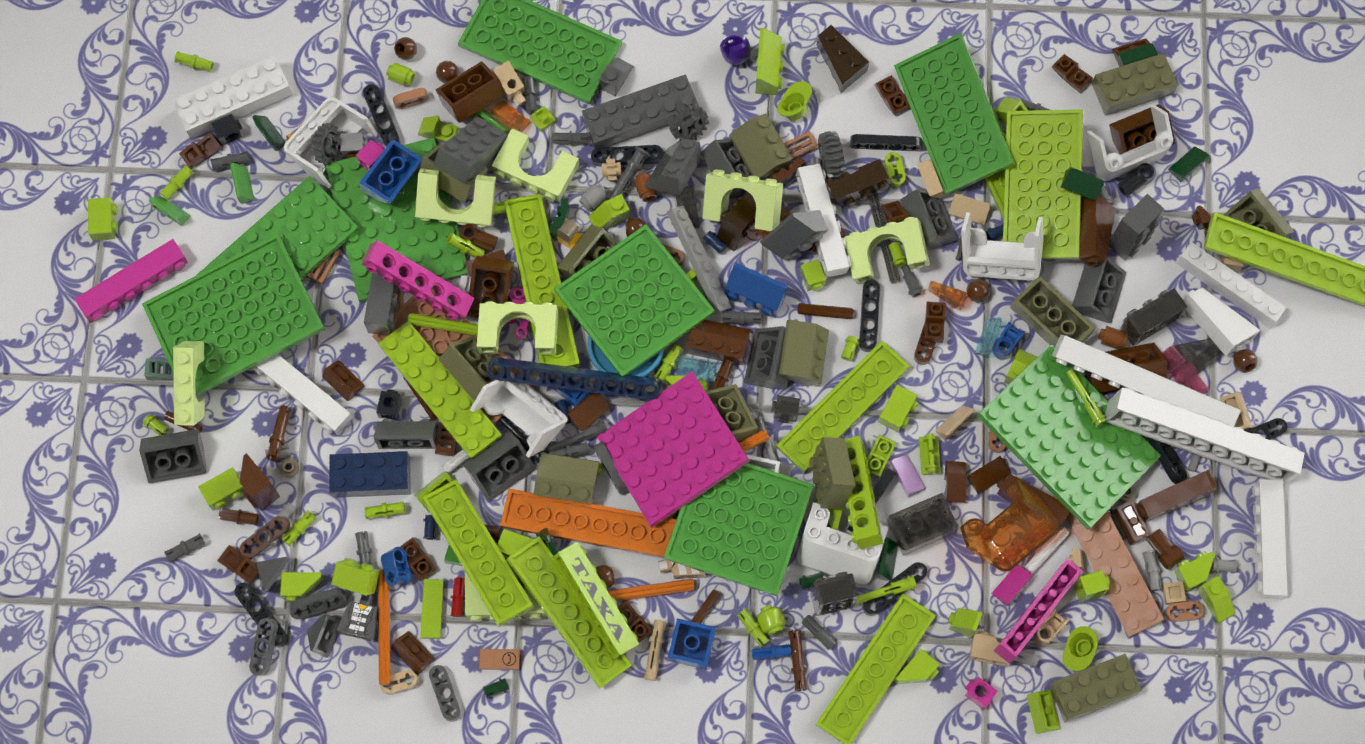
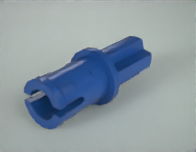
M771 644L767 648L752 649L751 656L753 660L767 658L774 660V658L791 657L792 652L790 644L779 646Z

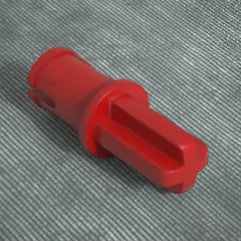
M462 577L454 579L450 614L452 617H463L465 578Z

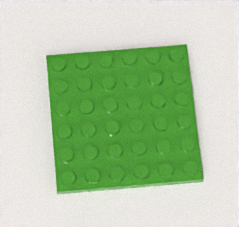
M647 224L554 288L555 293L621 376L630 374L715 313L712 306Z
M747 463L680 509L664 559L778 596L814 484Z

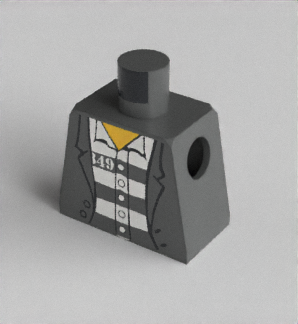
M362 594L359 603L349 602L337 627L339 634L376 642L378 608L371 606L373 595L366 596Z

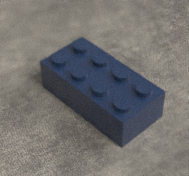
M408 451L329 454V492L333 498L411 495L410 455Z

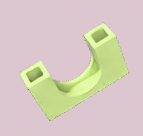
M511 129L492 164L494 175L500 179L506 178L510 180L515 186L526 187L533 194L539 193L551 202L556 201L560 203L579 167V158L562 151L554 167L547 174L542 176L528 175L520 168L519 164L530 143L529 136Z
M420 169L418 173L415 217H419L423 221L437 219L442 223L455 221L460 225L473 223L478 227L491 225L496 177L477 175L473 202L465 208L453 209L446 206L439 197L440 170Z
M718 169L706 174L702 219L722 221V215L728 210L730 193L734 188H742L748 191L756 202V229L772 231L780 224L783 183H777L776 179L760 180L758 176L743 177L741 173L726 174L724 170Z
M908 217L902 222H890L884 227H871L865 232H853L849 236L844 237L847 253L851 260L852 277L856 284L864 283L869 279L875 280L871 261L872 252L877 244L887 239H895L903 243L907 262L912 270L930 265L921 222L918 218Z
M491 301L480 303L477 349L480 354H498L499 336L502 327L510 320L521 318L530 321L536 327V354L556 355L557 305L548 302L543 304L531 302L515 304L513 302L496 304Z
M183 341L173 347L174 425L194 426L205 418L204 398H196L195 392L196 370L198 364L204 361V341Z
M465 572L466 618L470 619L471 622H481L485 618H490V621H494ZM524 585V591L533 604V608L512 620H522V617H530V620H540L546 614Z

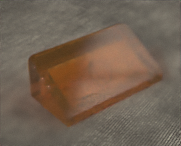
M504 100L490 109L491 114L503 124L521 133L531 123L530 120Z

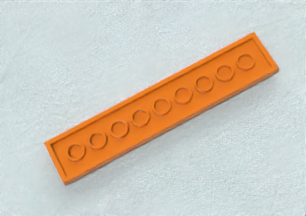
M509 489L500 527L533 534L548 528L551 537L664 558L677 519L666 518L652 528L643 513L533 495L534 493Z

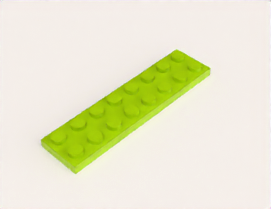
M407 321L378 343L379 347L471 460L502 437V434L481 409L474 412L470 410L475 401L439 361V357L410 322Z
M882 340L776 445V448L800 471L805 473L810 468V458L813 457L816 446L819 445L822 438H840L910 368V365Z
M457 479L422 497L423 502L497 626L500 627L532 609L533 604Z
M539 536L506 560L600 689L632 666V664L624 654L615 660L613 659L554 561L553 554Z
M902 594L815 725L842 744H852L936 615L905 594Z

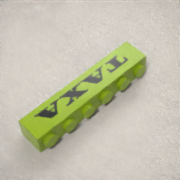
M576 542L558 552L553 559L615 660L639 645L638 638L635 632L631 631L627 625L626 617L618 610L616 600L609 595L605 582L600 580L597 575L595 565L588 560L584 547Z

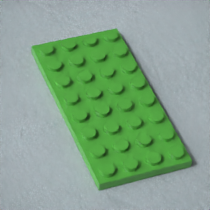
M481 0L458 42L459 47L499 65L509 61L515 72L526 77H533L535 81L589 105L599 88L600 76L607 65L614 60L622 45V41L531 0Z
M961 33L894 65L946 196L1015 165Z
M309 176L198 274L279 234L301 280H303L359 230V227L319 184Z

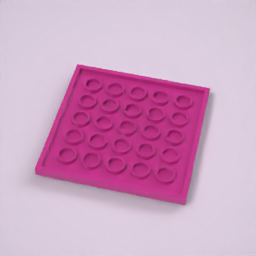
M690 372L662 391L656 399L649 400L614 424L604 434L601 433L597 436L598 440L605 445L614 461L616 470L652 528L750 462L693 372Z

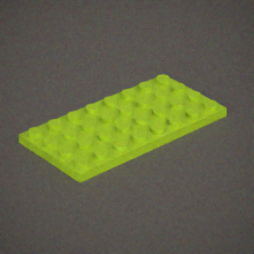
M1083 109L1007 111L1006 144L1015 165L1005 169L1003 242L1024 243L1025 235L1029 232H1035L1039 217H1043L1042 259H1079L1081 196L1061 188L1065 171L1070 167L1082 171Z

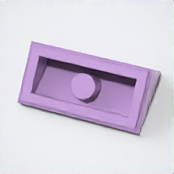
M907 455L890 461V465L893 471L896 472V476L907 497L925 489Z

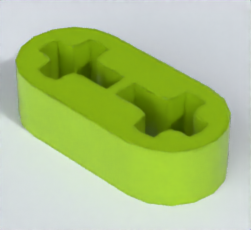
M890 152L885 157L884 166L892 181L890 185L899 188L904 185L906 174L901 156L896 152ZM890 158H893V160L896 161L894 168L892 162H890ZM895 172H897V176L900 178L899 182L894 179Z

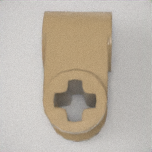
M1054 608L1035 632L1034 641L1039 646L1048 645L1069 622V619H1064ZM1040 632H1046L1049 638L1043 639L1040 636Z

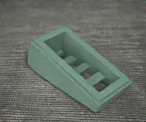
M146 358L144 376L147 380L174 381L172 369L171 374H168L170 366L168 360ZM153 366H155V373H152ZM160 366H163V374H160Z

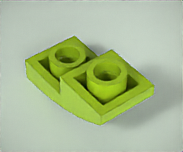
M880 434L878 435L867 458L870 473L881 477L897 442Z

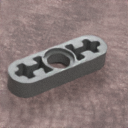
M603 442L593 446L618 493L622 494L628 491Z
M333 588L294 600L289 605L290 615L294 619H303L342 607L347 601L345 591L342 588ZM316 601L323 602V604H321L320 606L313 605V603Z
M273 618L261 619L257 625L249 665L251 673L257 676L265 675L270 669L278 631V623ZM265 624L271 626V630H267ZM262 635H266V636H270V637H269V638H267V637L262 638ZM262 641L268 644L266 652L260 650V643ZM257 663H260V665L263 666V669H259V667H257Z
M433 666L429 671V677L442 715L447 721L454 722L459 719L461 711L451 681L443 666ZM436 670L444 672L441 678L443 683L447 681V684L439 685L437 677L433 678ZM443 688H448L451 692L447 699H442L439 696V692ZM454 699V702L450 704L452 709H457V711L454 712V717L446 715L449 710L447 705L442 706V703H448Z

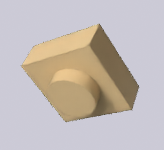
M1072 548L1069 560L1084 571L1082 550L1080 548Z
M1183 582L1165 583L1162 585L1165 605L1186 602Z

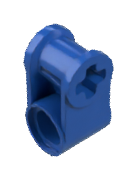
M1008 322L993 350L994 356L999 360H1005L1010 356L1026 332L1011 325V322ZM1004 346L1008 351H1001L999 347Z
M556 388L557 393L573 407L577 406L591 394L585 391Z
M397 546L381 556L385 581L389 586H395L396 584L408 585L411 582L412 575L407 561V554L403 548Z

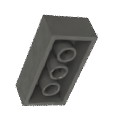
M476 117L439 147L434 166L466 184L497 157L508 134L487 123L484 119Z
M1146 194L1121 219L1110 240L1109 248L1124 261L1129 256L1132 258L1139 251V247L1142 244L1145 245L1152 238V234L1163 218L1161 214L1164 208L1150 195Z
M383 260V265L387 267L386 261ZM399 270V274L403 276V272ZM372 273L364 324L368 333L388 336L396 327L394 314L399 310L397 297L398 294H401L402 290L396 284L383 280L382 276L377 273Z

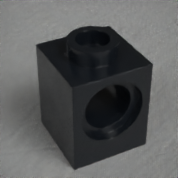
M232 114L211 123L222 146L242 137L240 130L243 128L238 119L234 120Z
M391 389L381 391L376 411L378 418L398 420L402 398L397 391ZM394 401L392 407H385L386 402Z

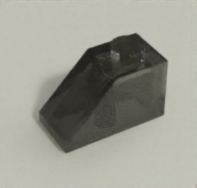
M687 186L680 195L674 194L675 206L684 205L693 227L697 229L699 228V220L692 186Z

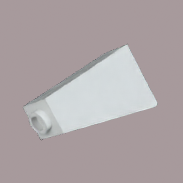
M1204 288L1196 291L1191 290L1185 295L1186 299L1182 306L1225 356L1251 342L1260 331L1256 326Z

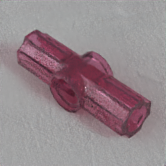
M1173 345L1162 353L1167 359V367L1172 371V377L1178 384L1204 395L1210 390L1197 375L1196 367L1190 361H1186Z

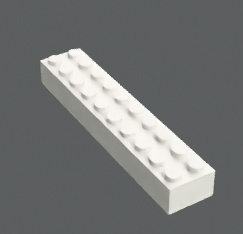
M1121 388L1108 400L1105 419L1107 423L1264 479L1283 480V485L1301 474L1305 453L1299 451L1296 447L1282 445L1276 440H1268L1262 438L1259 434L1248 433L1240 427H1232L1226 425L1223 421L1209 419L1206 415L1192 413L1183 407L1178 408L1167 401H1159L1153 399L1150 395L1136 393L1131 388Z

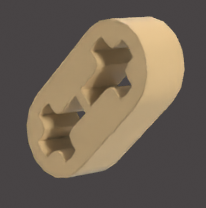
M411 670L391 674V682H398V684L393 685L391 690L384 687V685H380V688L388 695L407 691L417 686L418 677ZM407 675H410L411 678L414 677L410 685L407 682L401 683L400 681L405 680Z

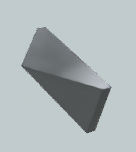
M288 557L256 562L261 590L268 592L290 560Z
M325 613L308 628L307 634L310 651L328 658L338 633L337 627L341 620Z

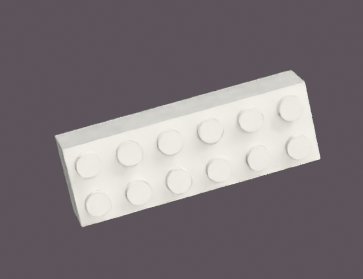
M274 55L172 101L190 139H194L214 130L211 123L231 114L234 120H237L293 94Z

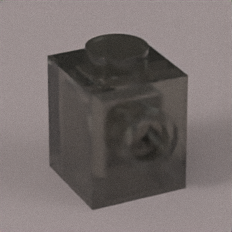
M777 395V401L772 402L771 412L775 413L774 419L781 423L797 422L800 399Z

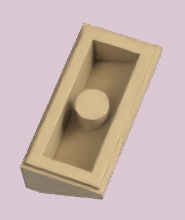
M928 159L917 164L929 196L945 198L932 161Z
M955 193L948 215L965 219L966 212H970L971 222L984 226L991 204Z
M1237 391L1220 398L1221 402L1241 410L1234 427H1240L1244 431L1253 428L1242 393Z
M961 406L936 429V433L944 441L947 440L972 417L974 409Z

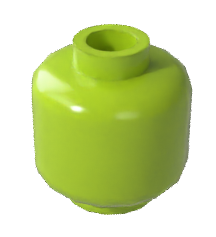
M767 605L760 609L761 613L758 614L757 621L763 633L772 636L784 630L783 627L786 621L779 607Z

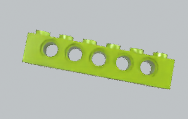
M859 435L845 439L849 459L852 460L850 463L853 476H855V487L846 502V508L850 510L848 521L850 526H853V532H851L852 541L857 543L860 550L883 544L865 445Z

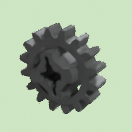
M688 104L687 108L681 106L680 111H674L675 116H670L671 122H668L669 130L676 140L678 138L680 140L682 138L689 140L694 138L697 140V135L702 136V130L708 129L706 126L709 124L708 115L702 107L698 108L697 104L693 107Z
M322 123V126H318V132H314L315 138L312 139L314 144L311 147L314 152L312 155L315 156V161H318V163L331 164V160L335 161V155L339 154L338 149L341 148L339 145L341 142L339 137L341 132L338 131V127L335 124Z

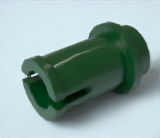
M822 571L810 576L803 575L802 578H799L802 590H809L810 587L826 583Z
M499 678V681L483 686V690L488 699L502 692L507 693L506 691L509 690L506 678Z

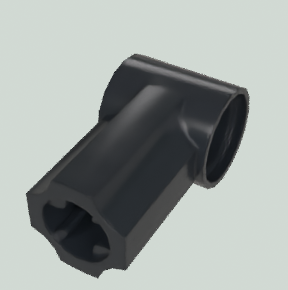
M1148 163L1141 164L1138 169L1117 184L1119 191L1126 197H1129L1140 187L1148 184L1154 175L1153 166ZM1145 171L1148 173L1149 176L1144 177L1140 174V172Z

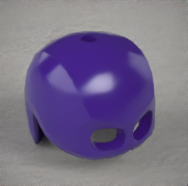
M731 35L720 44L724 60L731 65H740L750 57L751 47L746 37L744 40L740 36Z

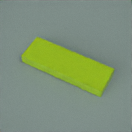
M424 579L421 639H441L444 580Z

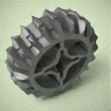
M836 131L821 133L818 137L821 166L825 171L826 180L832 178L835 181L843 177L842 174L845 173L846 169L842 143Z

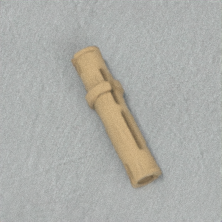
M654 620L652 637L649 639L651 644L645 680H657L662 644H665V639L663 638L667 624L666 621Z

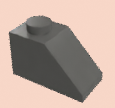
M616 58L607 65L600 76L599 88L616 97L634 66L620 58Z

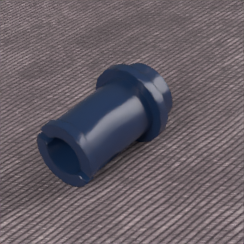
M1004 223L994 228L990 227L985 231L988 241H996L997 238L1003 236Z
M709 231L703 237L704 243H708L718 254H721L727 247L716 236L715 232Z
M566 399L558 400L554 404L557 409L566 415L568 420L565 425L570 424L571 420L567 414L569 412Z
M425 515V519H423V522H425L423 539L436 540V522L432 515Z

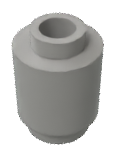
M593 184L581 195L582 198L579 199V202L587 211H590L607 198L605 195L607 191L602 185Z

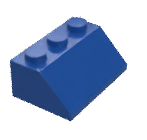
M392 139L360 181L361 191L376 201L391 204L418 169L422 158Z
M736 262L725 286V294L729 299L733 301L739 300L746 307L759 309L764 315L769 317L777 316L786 298L787 285Z

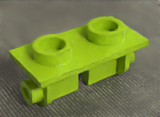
M928 433L926 437H919L921 475L941 474L938 436Z

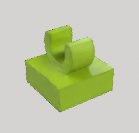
M545 106L530 115V120L540 132L556 122V119Z

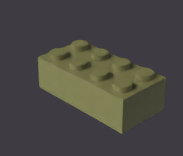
M1164 53L1095 74L1091 83L1105 116L1173 95L1178 86Z
M1041 276L1035 279L1017 296L1010 307L1041 338L1054 347L1060 335H1065L1084 343L1095 329L1086 318Z
M1126 653L1053 681L1049 685L1064 723L1135 696L1142 691Z

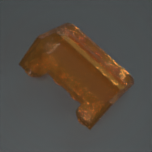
M1018 479L1007 489L1009 498L1015 501L988 524L978 518H973L960 527L966 548L1003 572L1015 568L1060 530L1057 518L1039 494Z

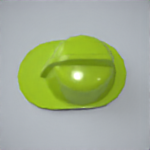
M799 81L791 85L777 107L778 113L786 116L793 123L797 119L804 117L808 111L807 103L812 94L811 85L805 81Z
M1080 626L1070 633L1062 658L1067 669L1081 671L1091 664L1098 651L1096 632L1087 626Z

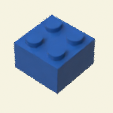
M677 618L668 661L707 670L716 627Z

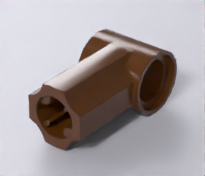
M472 224L463 225L460 230V237L462 239L470 240L471 244L490 253L494 251L498 241L497 236L481 231ZM470 232L473 236L468 238L464 234Z
M1160 528L1145 539L1155 550L1158 560L1167 570H1170L1185 558L1180 548L1175 544L1173 545Z

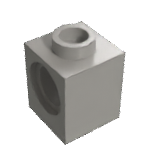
M363 133L340 134L343 158H346L348 154H357L368 143V139L364 138Z

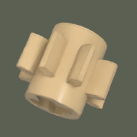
M615 158L606 159L607 163H602L603 177H608V181H615L617 176H621L620 162H615Z

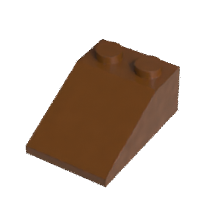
M476 256L472 264L469 295L474 297L467 316L479 318L480 303L491 301L496 304H504L509 301L514 262Z

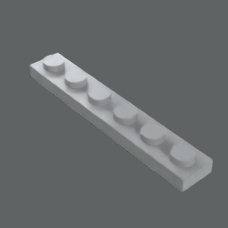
M684 205L667 211V214L708 301L715 310V314L732 308Z

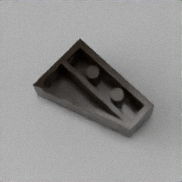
M832 25L818 35L816 45L825 63L828 65L840 93H842L868 71L869 61Z
M880 159L858 167L859 170L850 175L848 172L842 174V178L835 181L832 178L826 180L836 201L842 208H850L856 204V201L868 199L873 195L872 193L878 190L883 191L892 184Z
M745 191L742 199H737L732 205V209L730 211L726 210L721 217L722 223L717 237L733 252L737 248L739 239L741 237L745 238L748 235L746 231L753 224L755 225L756 202L748 191Z

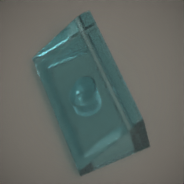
M992 318L985 321L975 354L986 358L989 357L1002 318Z
M680 355L676 376H686L693 372L698 379L702 378L705 382L713 384L718 362Z

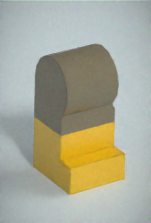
M566 218L561 228L557 230L558 242L572 249L582 236L578 233L579 226Z

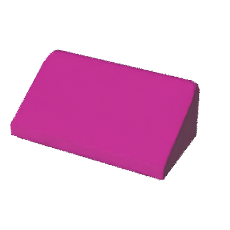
M1016 564L991 594L1007 606L1033 575Z

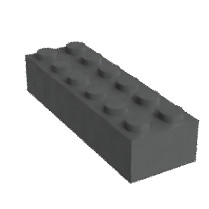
M685 74L582 110V120L595 149L610 147L669 126L668 122H671L670 116L676 115L675 110L680 111L681 106L687 108L688 104L691 107L697 104L698 108L699 105Z

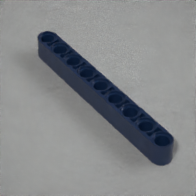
M500 357L492 358L487 368L488 376L494 380L645 400L656 399L659 395V384L656 379L651 377L621 376L613 372ZM497 365L501 367V370L496 372L491 367ZM518 368L521 372L513 374L511 369ZM536 370L540 375L534 377L530 372ZM556 373L559 375V378L552 379L549 375ZM577 376L578 380L572 382L569 380V377ZM591 378H595L598 382L596 384H590L588 380ZM609 381H615L617 385L614 387H610L607 385V383ZM629 383L636 385L634 389H628L626 386ZM648 386L655 387V390L652 392H648L647 390H645V388Z

